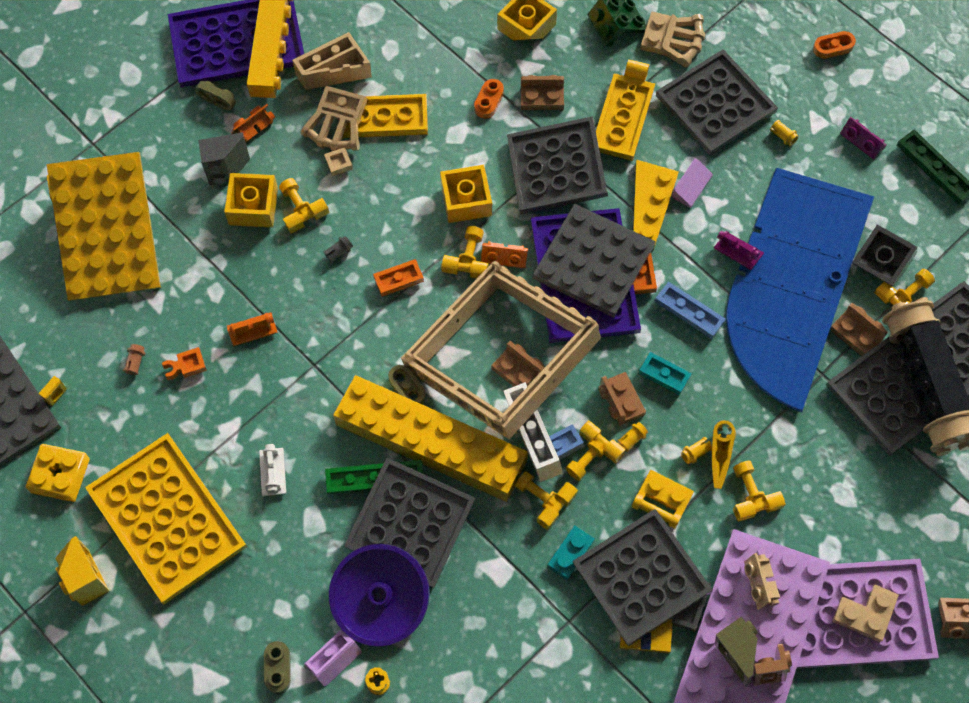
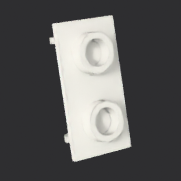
M267 444L264 450H259L262 496L286 494L284 448H275L274 444Z

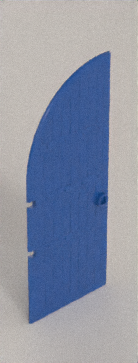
M776 168L754 228L761 230V233L752 232L748 242L751 246L764 252V255L752 270L740 264L738 270L746 274L745 276L737 274L727 303L726 324L734 355L748 377L771 398L802 413L874 196Z

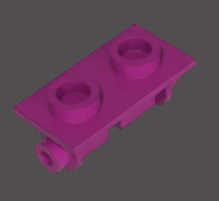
M852 117L848 119L840 132L842 136L873 160L887 146L884 143V139L881 140L859 123L858 119L854 120Z
M728 231L719 232L717 236L719 241L713 247L750 270L764 255V252L730 234Z

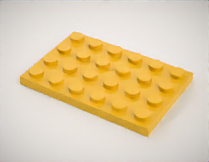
M140 152L46 164L68 301L161 288Z
M168 433L85 487L163 605L247 548L243 539Z

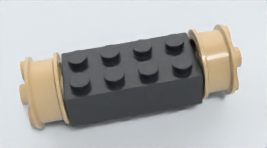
M923 297L911 303L905 304V302L893 305L891 307L892 311L887 313L882 321L884 325L889 327L891 332L889 336L890 342L898 344L899 356L901 359H904L906 365V375L914 386L915 399L921 404L923 410L922 417L927 424L923 431L929 434L933 444L930 447L931 452L936 453L937 456L949 454L951 450L958 448L960 451L969 449V397L942 331L941 322L934 317L932 312L934 304L927 297Z

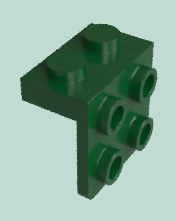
M598 0L587 14L605 46H612L623 32L645 33L647 25L632 0Z

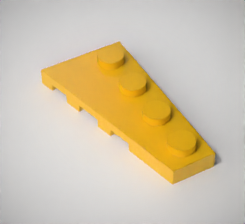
M636 160L633 231L657 242L679 171Z

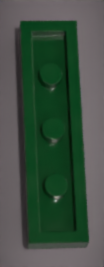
M912 130L898 141L896 146L956 203L960 205L969 198V180L916 130Z

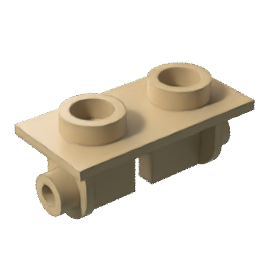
M754 553L744 561V570L750 581L752 598L756 602L757 609L760 610L767 604L769 606L778 605L780 595L776 582L766 581V578L774 576L769 558H766L765 554L757 555V553Z

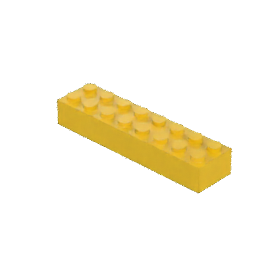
M356 375L333 414L337 426L412 460H422L423 465L505 502H508L515 484L527 463L528 451Z

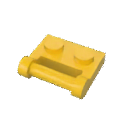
M650 469L631 507L636 510L641 509L647 513L656 509L662 519L669 523V527L676 529L694 491ZM647 496L676 512L673 515L645 501L644 498Z

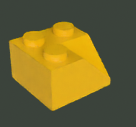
M511 0L497 14V30L513 41L544 38L556 25L557 9L544 0Z
M484 165L440 172L441 189L448 223L492 216V199Z
M230 173L224 211L229 225L273 227L278 194L275 175Z
M76 536L73 537L56 556L55 559L59 566L55 569L62 580L59 582V585L66 596L69 595L72 601L76 600L84 606L109 592V589L89 549Z

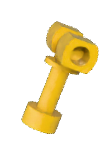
M293 178L286 179L279 185L282 194L285 197L289 196L295 205L294 213L283 218L290 234L305 227L303 224L305 221L313 217L318 220L330 213L323 198L311 204L303 202L297 193L299 186Z
M468 226L466 228L464 237L468 241L465 252L460 254L459 257L444 255L441 264L442 272L457 275L461 271L470 273L471 278L477 279L489 267L488 263L476 261L477 259L473 256L476 243L481 242L484 231L476 226Z
M921 269L915 274L916 281L905 290L901 288L896 290L893 286L883 282L876 289L875 294L885 304L889 302L892 305L905 302V304L911 303V296L922 287L929 288L935 283V278L928 270Z
M589 420L579 430V435L589 442L587 444L589 450L578 462L572 460L565 468L568 474L577 481H580L585 476L586 471L584 468L595 456L602 457L605 455L616 464L625 455L626 450L613 439L609 442L601 435L602 430Z
M744 461L733 467L736 477H742L749 494L746 497V502L736 504L733 508L738 522L753 518L757 512L763 510L769 513L784 508L786 503L780 491L766 496L763 491L758 492L751 475L755 471L751 461Z
M525 471L516 482L515 487L522 492L528 490L543 501L542 507L544 510L538 516L537 523L544 529L549 530L559 518V511L563 506L568 507L576 497L578 490L572 484L566 482L558 493L552 491L549 494L532 482L534 476Z

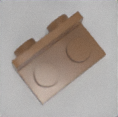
M522 76L521 110H564V76Z
M851 303L847 310L830 327L831 332L861 356L881 343L888 333L880 322L873 320L863 308L856 306L854 303Z
M511 341L507 343L506 350L491 365V369L513 387L525 382L528 387L545 367L539 359L530 357L521 345H515Z
M626 372L609 379L606 376L601 377L600 386H598L599 393L602 399H607L610 405L608 407L609 413L613 420L617 419L620 426L646 415V410Z
M940 598L938 607L943 623L940 631L941 637L969 639V599Z
M777 644L775 661L773 657H767L758 660V663L754 664L752 676L754 686L786 681L787 673H790L792 661L789 650L784 651L783 644Z

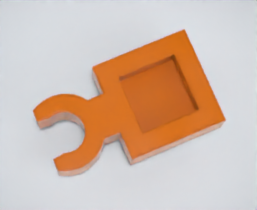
M199 347L176 354L177 361L166 360L162 363L164 369L173 368L171 372L165 374L167 380L175 379L179 373H182L184 378L207 371Z

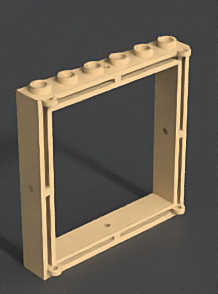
M494 261L401 357V360L415 377L507 439H510L601 339L599 325L591 317L587 316L585 318L575 308H568L558 298L548 296L541 288L531 286L524 278L514 276L507 268ZM498 288L575 334L504 413L427 363Z

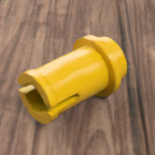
M780 120L775 121L771 126L772 128H770V132H773L782 139L784 145L792 146L799 137L797 131L790 130Z
M640 422L632 424V428L623 437L618 439L617 442L628 452L637 442L646 438L648 431Z
M703 437L690 447L685 446L681 452L683 460L687 464L696 463L699 457L712 451L711 442H706L708 439Z

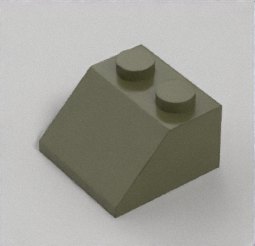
M740 617L716 634L715 646L745 687H748L753 676L758 639L756 635L758 632L749 620L745 622Z

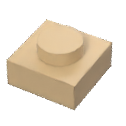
M345 147L324 154L332 176L353 170Z

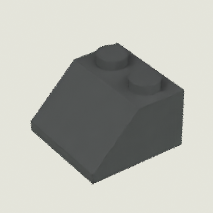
M243 132L198 140L201 163L209 185H223L229 182L230 173H239L250 160Z
M877 224L852 264L893 286L905 273L916 256L918 247Z

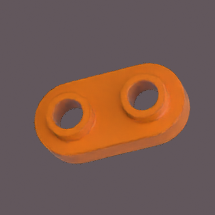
M847 31L821 36L816 39L813 52L817 57L823 59L847 54L853 50L856 39L852 33Z
M489 79L484 82L474 103V111L478 117L487 119L495 114L504 94V86L501 81Z

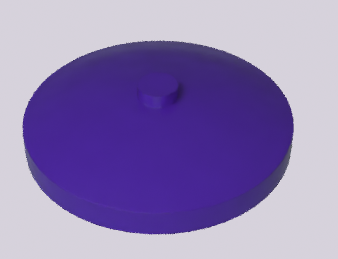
M367 545L351 552L337 566L329 586V605L337 625L350 638L369 646H387L407 638L422 623L429 606L430 589L423 568L408 552L392 545Z

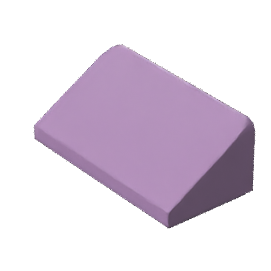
M695 158L674 188L672 198L691 208L713 174Z
M340 630L304 665L323 686H327L362 651L354 640Z

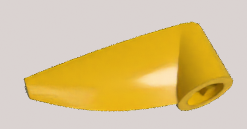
M726 420L718 422L713 430L712 473L714 488L722 489L736 438L734 425ZM724 427H727L729 432L732 431L726 438H722V435L719 434V431H723Z

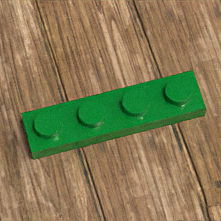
M422 460L398 462L423 474ZM384 463L325 469L327 494L371 490Z

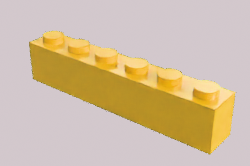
M293 0L259 1L247 79L250 97L276 98L277 90L281 88L279 72H283L284 62L281 58L282 54L286 53L284 37L288 36L289 32L287 18H291L289 2Z

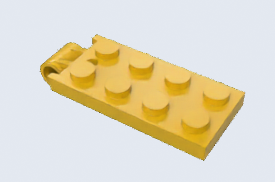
M628 59L624 76L613 74L596 129L600 153L633 161L655 88V83L645 81L649 64Z

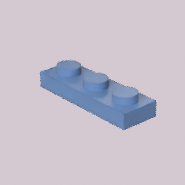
M669 281L655 298L657 304L710 339H713L725 323L726 319Z

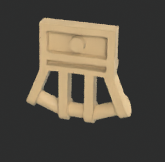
M651 11L640 50L667 56L681 66L689 67L695 55L701 52V42L704 41L706 36L702 26L704 22L703 15L695 14L692 17L677 18L674 14L669 16ZM694 26L695 31L680 27ZM673 36H677V37H681V38L693 40V42L689 43V42H685V41L673 39L672 37H673ZM674 49L686 51L687 53L681 55Z
M326 86L317 111L303 126L301 134L304 137H309L320 148L328 147L331 148V151H335L345 147V149L358 151L360 149L358 124L361 122L360 119L367 103V98ZM326 116L320 133H316L313 130L314 127ZM337 119L340 121L333 140L328 139L327 136L333 120ZM347 123H350L351 140L341 141Z

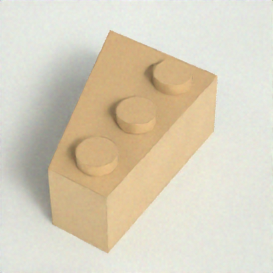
M349 32L292 60L295 75L305 90L372 77L369 60Z

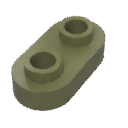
M200 81L195 88V92L200 98L222 109L230 111L236 104L235 96L227 89L222 90L209 81Z
M405 365L392 367L388 377L389 383L396 393L408 399H411L410 396L412 394H416L418 397L411 400L423 404L426 398L425 389L412 371ZM398 377H404V378H405V379H404L403 381H401V382L397 381V378H398Z
M280 641L268 644L264 650V683L267 689L274 694L284 693L291 684L290 651L286 644ZM275 650H280L281 654L279 657H272V653ZM280 675L281 681L277 684L273 683L274 676Z

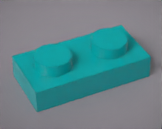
M650 352L638 374L681 395L692 373Z
M574 525L547 564V567L568 581L576 569L573 560L585 554L594 543L595 538Z

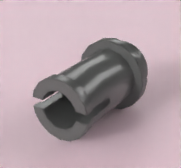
M346 236L343 238L339 237L338 242L326 251H323L331 263L344 253L351 252L350 249L353 245Z

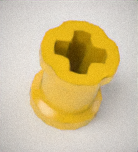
M381 668L369 670L365 677L369 691L375 695L386 693L390 687L387 672ZM380 676V679L383 681L380 682V686L376 687L372 682L375 681V677Z

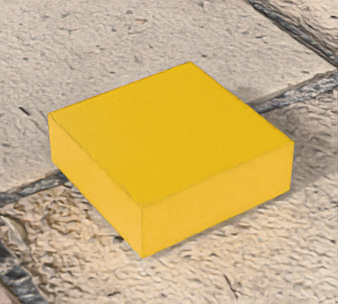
M53 376L38 394L45 403L53 406L67 388L59 378Z

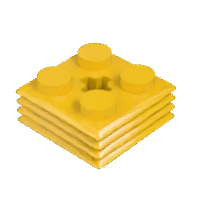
M41 444L29 475L26 489L32 494L75 502L90 458L85 452ZM59 469L62 470L61 473H57L56 476H54V473L56 471H58Z

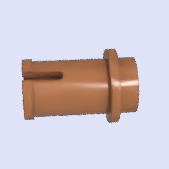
M131 344L130 348L127 349L129 354L123 372L133 375L134 372V375H138L142 356L146 354L143 346Z

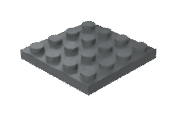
M724 49L656 91V97L709 156L763 122L778 110V107Z
M593 116L507 134L520 214L608 197Z
M574 204L533 273V279L615 318L653 250L656 241Z
M386 458L344 547L351 551L373 544H387L401 548L419 562L427 576L429 587L434 589L474 504L475 498Z
M656 509L573 560L575 568L628 647L713 591Z

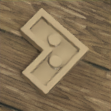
M874 585L866 606L842 597L832 622L875 641L882 642L899 595Z

